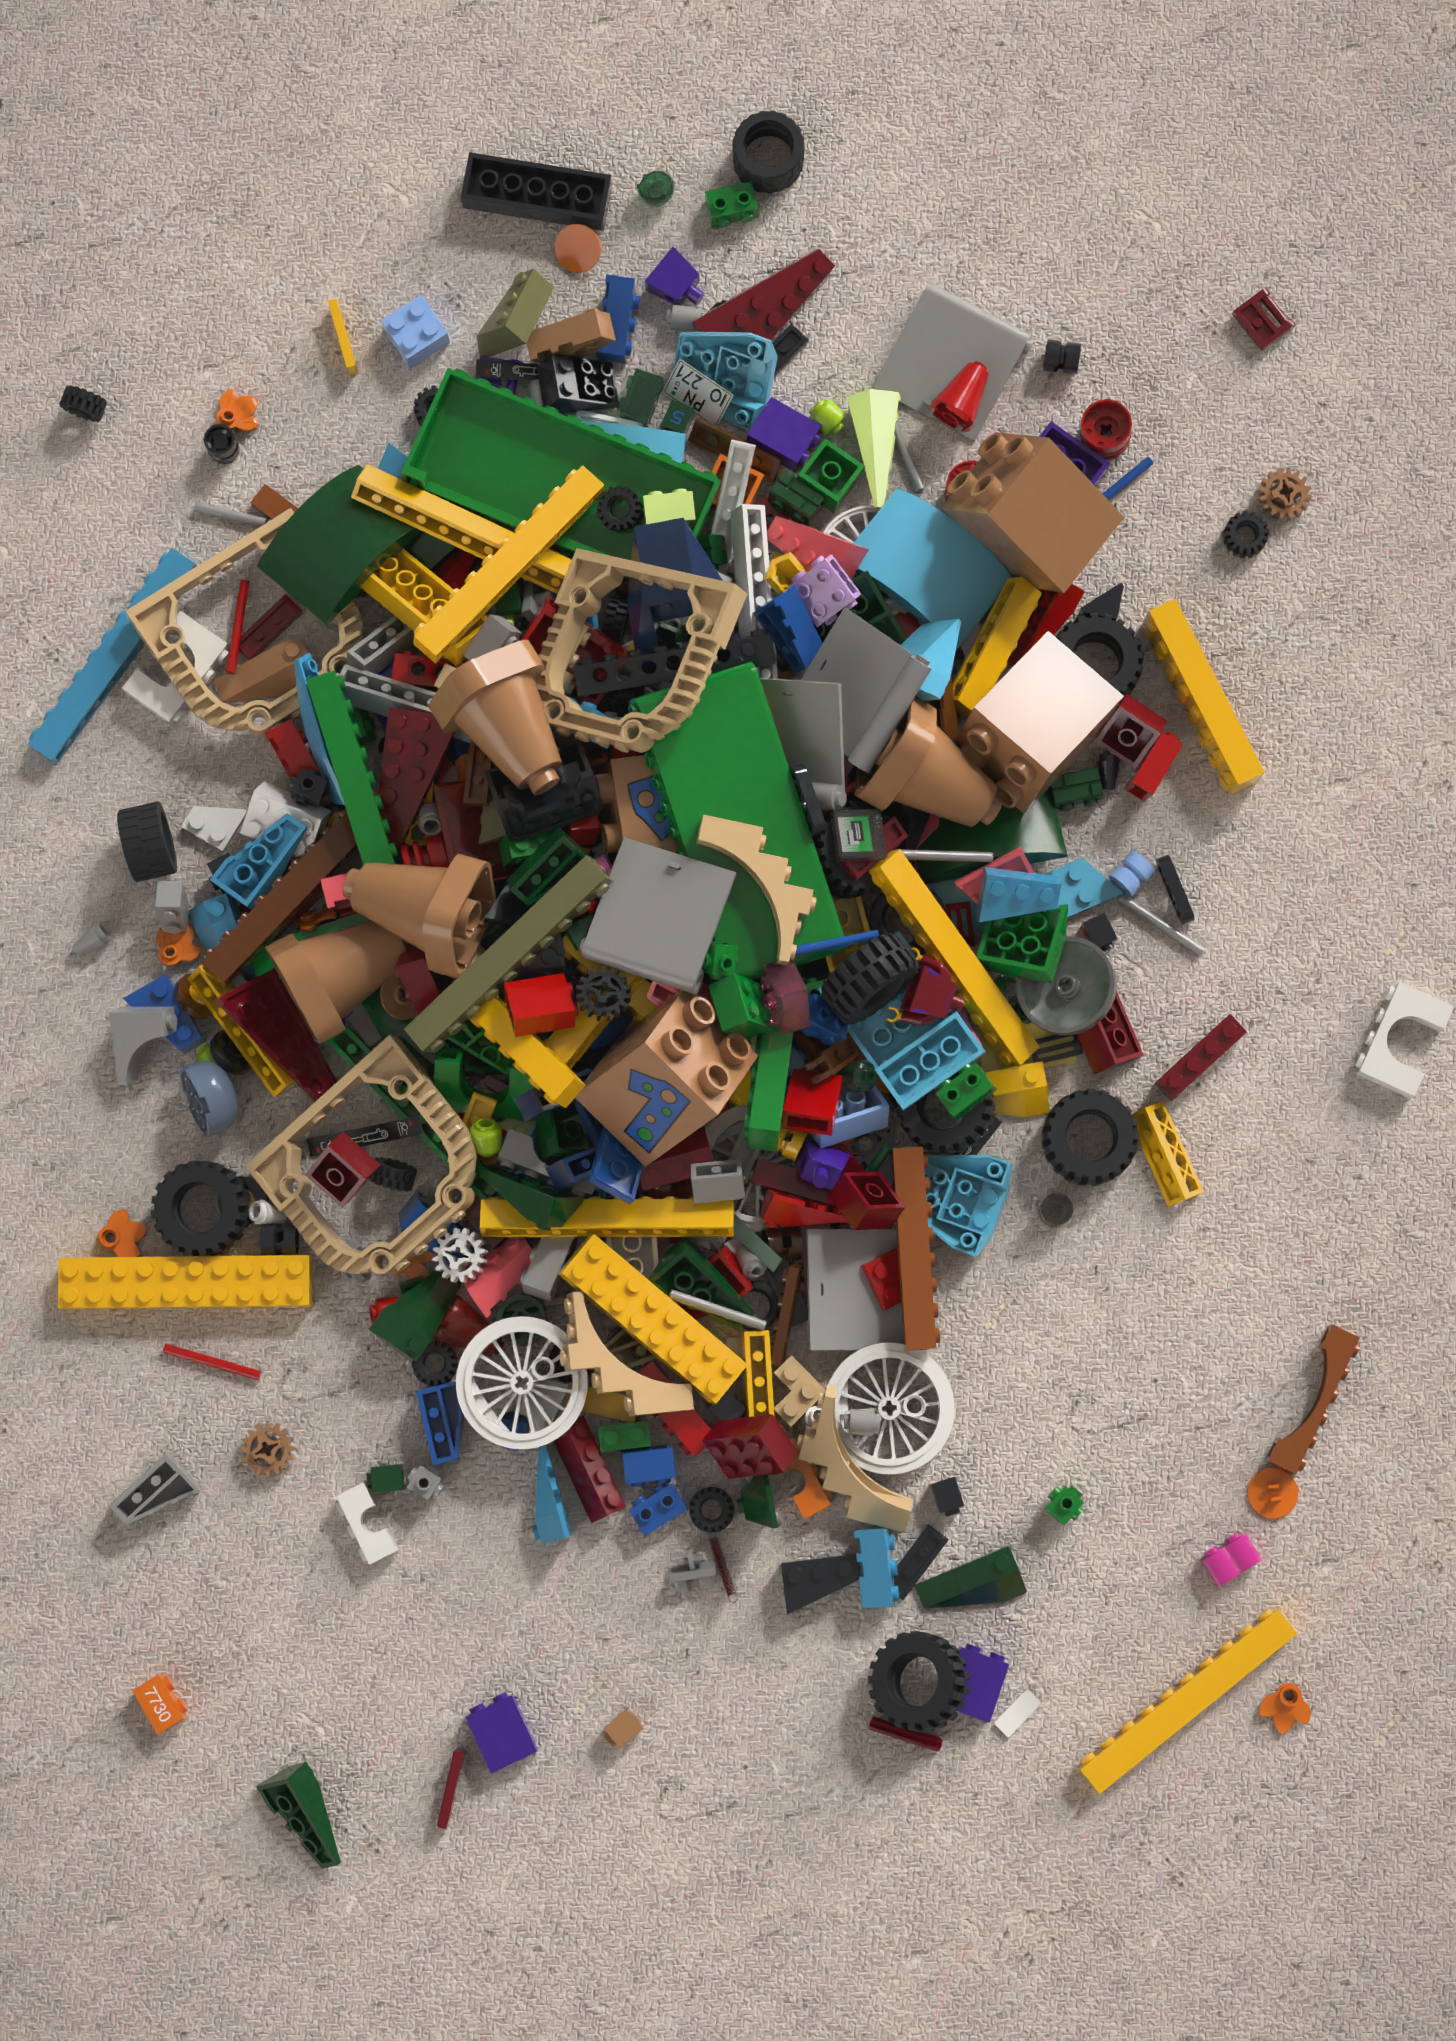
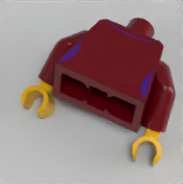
M915 947L910 948L911 951L918 954L915 958L920 963L918 973L914 976L913 981L908 984L900 1007L901 1010H904L903 1013L896 1007H890L888 1009L895 1010L897 1016L895 1019H886L889 1022L901 1020L902 1023L923 1026L936 1022L939 1017L946 1018L949 1009L960 1012L964 1006V998L955 995L957 984L952 981V975L945 965L928 955L922 956Z

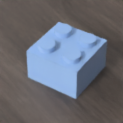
M422 295L381 320L384 331L409 368L450 343L447 331Z

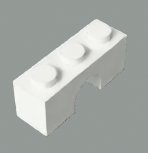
M366 1482L336 1496L338 1502L335 1503L337 1510L341 1516H346L349 1522L346 1528L352 1539L357 1538L360 1545L357 1550L363 1562L368 1561L369 1565L399 1551L389 1528L379 1532H371L364 1525L363 1518L366 1511L377 1505Z

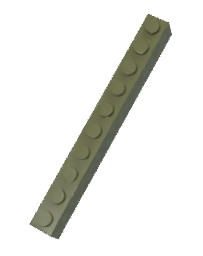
M586 855L404 1028L406 1033L423 1052L431 1054L432 1052L439 1051L445 1045L444 1041L450 1035L457 1034L463 1028L462 1024L468 1018L475 1017L481 1011V1006L486 1001H491L499 994V989L504 983L512 982L517 977V972L523 966L530 965L535 960V955L541 949L549 947L554 942V937L560 931L567 930L572 925V920L578 914H583L590 908V902L597 896L600 897L605 894L609 889L608 885L613 880L593 858Z

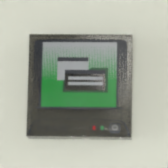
M880 809L833 810L830 813L837 861L885 860L887 858Z

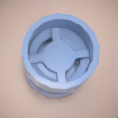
M1134 850L1122 860L1123 866L1118 865L1108 875L1111 882L1129 897H1132L1139 890L1141 881L1146 882L1155 872V869L1148 860Z

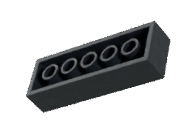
M469 152L461 202L464 209L564 225L584 224L591 229L604 231L612 191V177L609 174Z

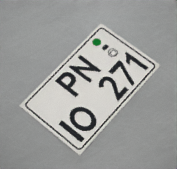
M680 358L662 391L671 399L694 408L695 415L718 426L734 396L731 392Z

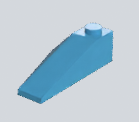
M287 813L264 830V834L256 840L244 845V849L234 856L231 855L225 859L210 880L247 908L253 910L255 901L262 894L266 896L272 890L271 885L282 876L308 828Z
M228 893L203 901L189 910L196 935L207 950L210 948L215 949L221 943L219 941L221 936L227 930L232 931L238 925L236 922L241 916L237 900ZM251 961L245 969L253 978H256Z
M548 1444L539 1447L535 1510L536 1525L532 1526L535 1539H540L541 1544L572 1536Z

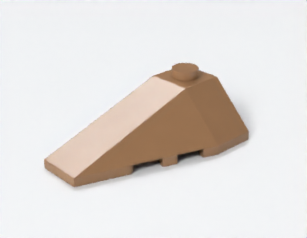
M300 635L236 667L235 674L225 673L213 681L223 703L266 697L277 698V696H282L296 687L294 660L308 652Z

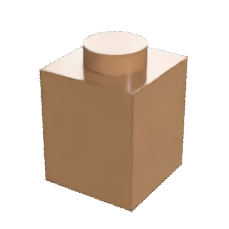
M627 1707L604 1727V1730L607 1732L604 1734V1737L613 1747L617 1744L621 1748L640 1732L644 1725Z

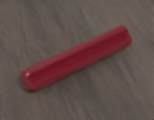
M875 1716L871 1717L868 1726L872 1731L936 1752L940 1751L943 1742L939 1737L921 1731L901 1729L896 1727L894 1723H889Z

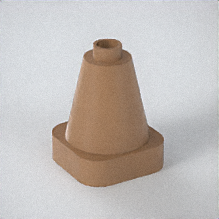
M520 640L474 658L456 668L444 680L428 707L444 733H452L461 729L518 789L522 790L530 787L533 794L537 796L552 789L560 782L556 771L561 767L562 761L535 683L545 666L529 640Z
M915 696L870 772H865L859 768L856 770L854 795L880 811L885 810L894 801L969 827H973L979 821L989 825L999 813L1003 800L995 795L997 784L936 725L937 709Z
M457 854L449 868L368 862L363 865L361 870L352 868L348 872L343 885V896L351 899V906L354 911L424 951L427 967L430 971L455 979L471 964L490 926V923L483 922L484 918L496 901L491 864L463 854Z
M370 921L298 941L291 933L266 946L265 949L308 1030L317 1043L321 1044L346 1030L342 1019L380 988L386 978L395 973V966L400 954L414 945Z

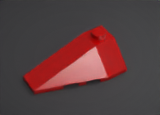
M1071 584L1065 593L1038 589L1042 593L1038 600V606L1032 612L1028 625L1021 633L1017 641V647L1010 654L1007 662L1016 665L1048 631L1054 635L1074 613L1085 592L1074 584Z
M769 1188L766 1190L759 1215L765 1221L764 1225L779 1229L780 1225L798 1226L848 1222L841 1210L836 1206Z

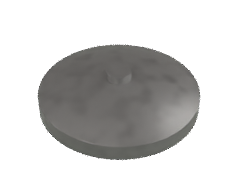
M1066 936L1052 984L1017 977L1016 984L1018 1001L1025 1015L1040 1029L1056 1035L1078 1034L1098 1024L1109 1012L1117 989L1115 970L1107 955L1094 943L1072 936Z

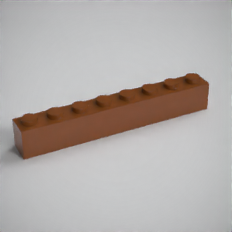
M923 1146L892 1148L893 1191L905 1206V1209L895 1222L904 1351L936 1349V1343H940V1329L935 1328V1318L939 1317L938 1303H933V1293H937L936 1278H932L931 1268H935V1255L930 1253L929 1243L933 1242V1228H928V1218L932 1217L931 1202L926 1201V1193L930 1192L929 1177L925 1178L924 1168L928 1167V1153H923Z

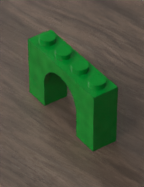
M443 1046L437 1051L434 1086L455 1112L466 1113L475 1091L498 1100L492 1117L524 1121L515 1099L530 1089L535 1088L528 1081L530 1076L527 1073L522 1074L513 1066L515 1060L512 1059L509 1072V1086L506 1089L497 1093L479 1091L472 1087L465 1078L463 1048Z

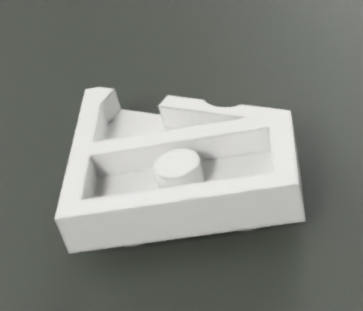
M193 806L181 828L224 853L245 820L247 811L245 809Z

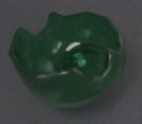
M653 171L643 175L640 184H637V190L645 203L649 206L659 207L665 205L672 198L675 185L672 177L664 171Z

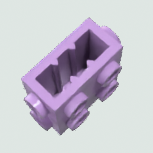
M832 554L825 559L821 555L810 564L812 566L810 571L807 573L804 570L800 571L791 578L794 583L787 587L796 586L805 608L816 627L823 623L826 626L830 625L838 618L836 614L842 608L844 609V607L851 609L857 604L855 599L861 595Z

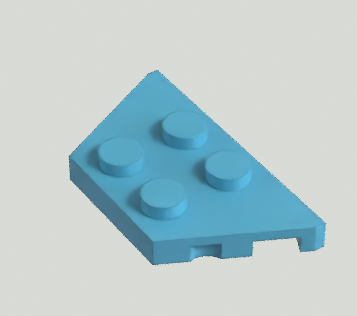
M1083 858L1043 874L1059 878L1062 885L1058 907L1059 905L1068 904L1067 918L1123 894L1122 890Z

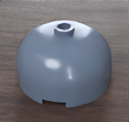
M198 1061L180 1068L179 1077L182 1091H187L186 1097L190 1105L188 1108L200 1132L204 1136L211 1137L230 1128L238 1114L237 1094H239L235 1081H231L227 1073L219 1065L209 1061Z

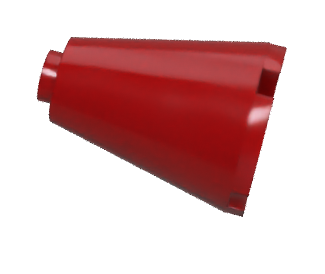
M978 361L967 363L931 401L929 409L934 408L932 414L941 422L954 429L958 425L963 427L961 431L969 432L974 425L989 373L986 371L987 367Z

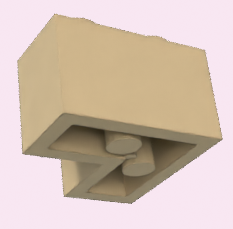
M792 1355L773 1373L791 1391L774 1407V1411L790 1427L819 1400L820 1393L825 1394L826 1392Z

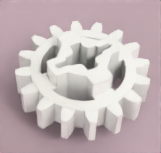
M454 1228L453 1235L450 1232H446L445 1240L437 1239L440 1247L433 1248V1251L437 1252L438 1256L432 1258V1260L439 1262L435 1269L436 1271H444L442 1274L443 1278L448 1279L451 1276V1282L457 1283L458 1279H460L462 1283H467V1276L475 1280V1272H483L480 1265L481 1263H487V1260L482 1257L488 1253V1250L481 1249L485 1241L477 1240L479 1234L475 1232L470 1234V1230L466 1228L461 1233L460 1229ZM455 1241V1244L448 1248V1246ZM471 1244H472L473 1247H474L475 1254H473V1252H472V1250H471V1248H470V1247H471ZM452 1253H463L468 1258H457ZM445 1257H447V1259H448L449 1262H450V1265H449V1266L447 1265V1262H446V1258H445ZM473 1263L467 1270H465L466 1266Z

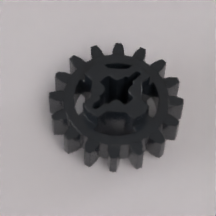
M597 967L596 973L593 974L592 971L588 970L587 978L580 977V985L576 986V993H578L576 995V1002L581 1003L580 1011L588 1010V1018L594 1014L597 1015V1021H600L602 1016H605L606 1020L610 1021L611 1015L619 1018L620 1010L627 1011V1003L631 1001V995H629L631 986L626 985V977L619 978L620 971L617 970L612 974L610 973V967H607L605 972H602L601 968Z

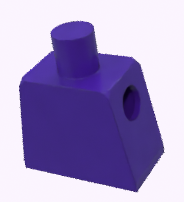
M674 247L668 251L644 281L645 290L673 305H681L686 298L695 305H698L705 295L704 292L696 287L700 281L699 273Z
M806 1138L797 1156L800 1178L813 1183L818 1188L824 1187L832 1190L840 1179L850 1154L830 1146L820 1149L816 1141Z

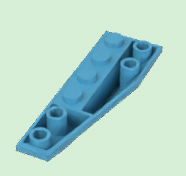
M307 653L294 660L296 687L303 725L320 774L323 778L328 779L327 790L333 803L344 805L306 681L308 678L319 675L316 662L312 659L310 653Z

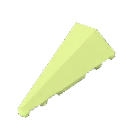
M868 389L848 396L847 399L874 507L878 512L885 504L886 490L889 488L888 474L892 466L895 423L898 421L897 409L901 397L898 392Z

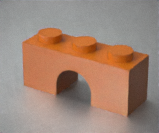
M794 1437L790 1441L796 1449L797 1441ZM796 1449L798 1453L784 1472L795 1469L800 1471L805 1478L803 1490L792 1497L803 1518L806 1519L830 1506L829 1499L833 1497L829 1490L822 1489L823 1486L820 1485L817 1479L820 1473L816 1465L799 1460L800 1450Z

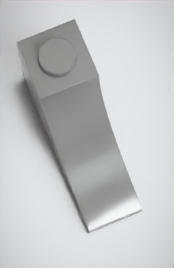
M119 1007L109 1012L118 1085H128L139 1079L138 1070L141 1055L154 1038L166 1037L177 1031L178 1021L174 1007Z

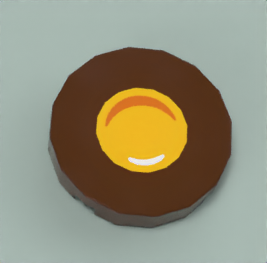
M192 973L185 974L176 982L174 988L177 1002L180 1001L183 1005V1011L193 1018L204 1020L212 1017L213 1014L187 979Z

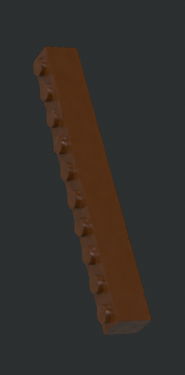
M373 787L376 796L378 795V791ZM346 808L339 814V820L334 825L330 824L324 829L321 834L323 837L317 843L312 842L306 848L304 857L300 861L298 859L293 861L288 867L289 872L283 878L278 877L271 885L272 890L266 896L262 894L255 901L253 910L249 914L247 912L242 914L236 922L238 925L232 931L227 930L219 940L221 943L215 949L210 948L203 955V969L224 988L235 979L322 888L321 879L332 877L358 850Z

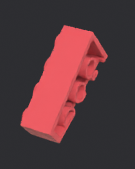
M778 516L774 518L767 531V540L785 554L791 552L807 571L812 569L810 564L821 555L825 559L832 554L848 577L852 579L869 550Z

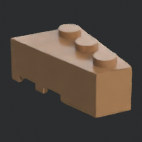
M597 308L589 309L585 313L533 330L527 341L530 360L541 363L552 353L582 358L616 341L610 313L599 311Z

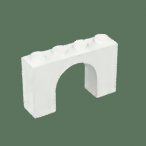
M179 611L176 625L183 629L186 639L185 647L194 654V669L202 681L209 684L215 677L216 672L214 671L217 667L227 661L229 645L185 613ZM176 635L170 636L176 641L179 640V637ZM138 669L134 671L122 687L128 696L172 727L176 722L180 723L187 713L185 710L188 705L176 687L159 685Z
M1399 982L1394 987L1390 986L1385 996V1000H1388L1385 1009L1380 1008L1375 1018V1022L1378 1025L1375 1031L1371 1030L1365 1041L1368 1047L1365 1054L1360 1053L1355 1066L1358 1067L1357 1075L1411 1099L1416 1095L1424 1073L1400 1063L1391 1055L1387 1046L1389 1029L1397 1021L1413 1020L1441 1032L1445 1029L1454 1006Z

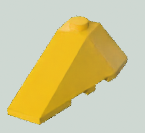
M1043 1061L985 1072L997 1088L993 1093L994 1097H992L995 1103V1111L993 1113L1024 1118L1049 1113L1048 1090Z

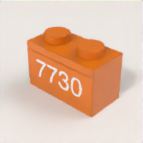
M163 1673L156 1675L132 1690L157 1735L188 1717L186 1714L188 1708L181 1697H176L173 1691L175 1689L173 1681L168 1675L164 1676Z

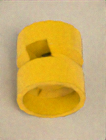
M781 1119L777 1151L781 1150L783 1156L795 1161L808 1132L782 1129ZM785 1137H788L791 1140V1142L784 1141Z

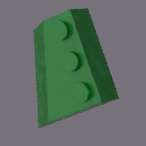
M1068 904L1059 905L1057 909L987 921L977 952V959L986 971L1052 984L1066 939Z

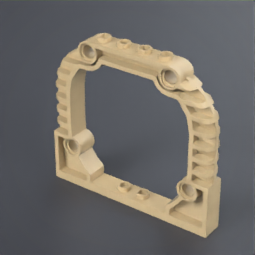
M291 508L125 611L128 620L158 664L164 669L189 708L201 720L218 729L229 731L249 730L252 735L263 737L267 731L290 719L295 721L301 718L297 687L271 703L263 700H254L240 708H236L221 702L209 691L183 652L186 646V639L183 629L176 625L179 604L176 598L199 584H207L213 579V575L219 571L226 572L233 567L235 561L255 549L262 556L279 530L294 514ZM353 600L334 618L339 630V645L325 655L322 661V670L318 672L319 675L334 671L339 665H347V651L362 641V619ZM171 635L179 637V640L174 644L166 641ZM255 718H264L266 722L261 727L254 726L252 722Z
M576 548L554 602L559 606V609L553 615L552 619L554 621L547 630L548 636L546 641L542 642L541 646L543 648L541 653L537 654L545 668L535 683L549 724L556 728V733L565 737L573 734L577 739L584 742H589L592 739L598 745L609 747L611 744L616 749L626 753L629 752V749L637 752L648 751L655 741L666 738L664 735L672 730H678L682 726L681 723L686 718L692 716V710L695 705L699 704L701 692L705 690L707 677L711 675L713 662L717 660L718 650L726 649L747 593L734 583ZM624 576L638 579L640 582L650 586L653 583H657L668 590H672L673 587L688 590L687 594L692 604L693 614L686 622V630L691 635V638L669 692L663 702L648 714L631 712L620 720L582 711L579 704L564 695L562 682L565 669L586 618L592 617L599 612L602 604L601 599L611 590L620 586Z
M387 1036L245 1165L278 1210L287 1215L308 1245L314 1250L315 1254L330 1267L344 1273L363 1274L374 1272L376 1274L390 1275L397 1271L405 1270L411 1264L410 1260L415 1255L423 1254L429 1248L428 1244L434 1238L439 1239L447 1232L446 1228L452 1222L460 1221L466 1215L465 1211L474 1201V1192L470 1186L475 1178L477 1153L470 1132L465 1123L433 1085L434 1081L398 1036ZM364 1081L368 1084L386 1085L394 1099L412 1102L441 1139L448 1153L450 1171L437 1186L435 1192L436 1203L392 1242H375L365 1250L359 1251L352 1249L337 1235L308 1195L311 1192L312 1184L308 1177L301 1174L302 1149L297 1144V1141L312 1127L323 1123L327 1119V1114L332 1109L342 1106L346 1101L344 1098ZM406 1082L408 1089L406 1093L402 1094L401 1086ZM294 1181L298 1182V1190L296 1192L293 1191L292 1187ZM458 1190H460L462 1193V1198L460 1202L457 1203L455 1200V1193ZM384 1256L388 1258L386 1268L382 1266V1258Z

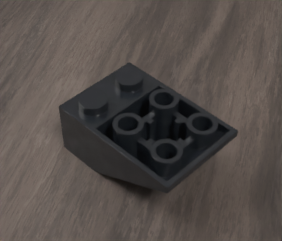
M552 353L537 365L543 407L551 406L557 409L559 413L620 407L612 362Z

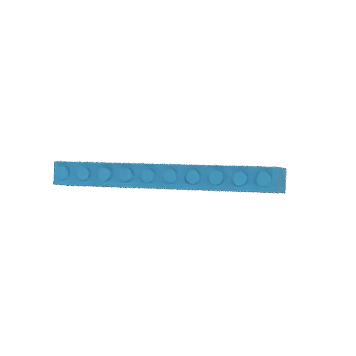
M171 548L169 552H165L160 557L159 566L154 572L151 571L144 580L145 585L142 589L132 595L130 599L131 604L126 610L197 567V565ZM124 610L117 616L116 624L112 630L105 632L98 649H94L89 654L85 667L75 673L71 686L61 692L58 697L59 702L54 709L51 708L47 711L41 727L36 728L29 737L30 742L28 745L55 765L59 763L145 645L128 620Z

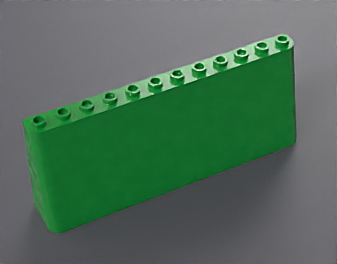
M447 368L401 471L403 481L516 533V527L523 520L528 521L533 516L532 512L540 503L544 505L550 499L548 496L555 487L559 486L561 488L566 483L565 478L572 470L575 469L577 471L583 465L604 484L603 492H607L609 487L615 488L617 487L616 485H621L622 487H628L639 496L643 504V515L639 518V524L636 523L634 527L646 525L643 496L653 491H661L663 494L672 493L676 489L692 491L696 522L695 527H690V529L698 539L721 482L712 472L704 471L703 473L698 471L690 463H679L672 460V457L665 453L659 452L657 454L649 451L650 449L641 443L632 444L619 434L610 435L597 425L591 424L589 426L581 423L582 421L575 416L568 415L567 417L559 414V411L551 406L542 407L537 405L529 397L523 396L520 398L513 395L514 393L507 388L500 387L498 389L491 386L489 381L483 378L474 379L469 377L465 371L457 368L455 370ZM597 499L550 547L571 557L574 556L576 548L631 560L634 528L632 530L628 529L627 532H615L606 527L597 515L599 514L596 510V505H599ZM616 500L612 504L611 513L615 518H623L628 514L629 505L625 500Z
M748 662L708 676L705 682V690L701 692L700 702L692 710V716L686 718L678 730H672L664 735L666 738L655 741L653 746L648 751H645L644 759L647 767L651 768L653 774L652 784L655 791L659 792L661 798L660 808L662 814L667 816L669 822L668 833L670 838L675 841L677 847L676 854L737 873L712 941L728 942L737 945L738 965L735 969V974L754 981L844 951L846 946L795 956L794 960H789L786 966L776 964L778 952L776 923L770 904L761 887L733 859L712 848L696 844L700 821L703 815L763 827L762 835H766L764 849L759 850V852L788 858L787 866H791L789 881H784V884L814 890L812 896L816 898L814 912H809L806 918L798 917V920L802 921L799 935H794L793 944L798 946L844 936L757 669L752 662ZM671 687L630 700V705L628 706L629 713H650L663 702Z

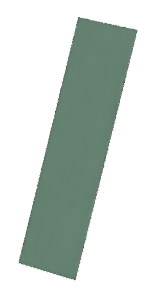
M734 1214V1235L774 1273L782 1259Z

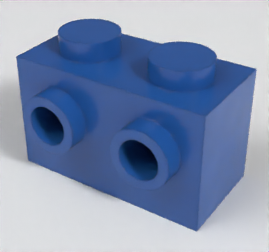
M811 994L796 999L793 1027L803 1031L807 1036L820 1040L825 1045H833L835 1042L846 1039L848 1024L841 1021L824 998Z
M672 1444L622 1450L626 1484H631V1487L644 1486L647 1481L655 1480L657 1484L669 1483L671 1478H676Z
M663 1483L653 1489L655 1494L646 1499L643 1495L631 1502L633 1508L629 1509L644 1536L688 1510L673 1483L669 1486L667 1483Z

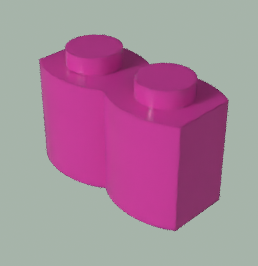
M1236 1532L1225 1539L1227 1544L1218 1549L1215 1545L1204 1552L1205 1557L1201 1559V1562L1216 1586H1222L1262 1560L1246 1534L1239 1535Z

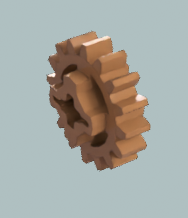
M1278 468L1276 475L1269 472L1267 475L1268 479L1263 478L1261 482L1263 487L1258 489V494L1263 496L1259 498L1258 503H1265L1262 511L1270 510V518L1276 514L1279 521H1282L1284 516L1287 517L1288 521H1291L1293 514L1300 517L1302 514L1301 509L1306 511L1309 506L1306 502H1309L1312 497L1306 493L1311 490V486L1304 485L1307 480L1306 477L1298 478L1299 471L1293 475L1291 474V468H1288L1285 473L1282 472L1281 468ZM1276 482V489L1269 492L1270 486ZM1300 497L1299 503L1293 507V500Z
M270 1422L265 1423V1428H262L260 1424H256L257 1431L248 1430L250 1438L242 1439L247 1444L246 1447L240 1449L241 1452H246L247 1454L242 1461H250L248 1469L252 1470L256 1467V1475H261L265 1471L266 1477H271L273 1470L279 1475L281 1474L280 1467L288 1469L287 1460L295 1459L290 1455V1451L296 1450V1447L290 1446V1442L294 1440V1437H286L289 1430L285 1428L280 1431L279 1423H276L273 1428H271ZM267 1432L277 1434L280 1439H270ZM257 1438L258 1445L256 1449L252 1451L253 1443ZM266 1443L268 1445H278L271 1450L272 1455L260 1453L266 1448ZM285 1448L284 1455L282 1459L279 1460L278 1455L280 1453V1450ZM260 1458L265 1459L270 1466H263L256 1460Z

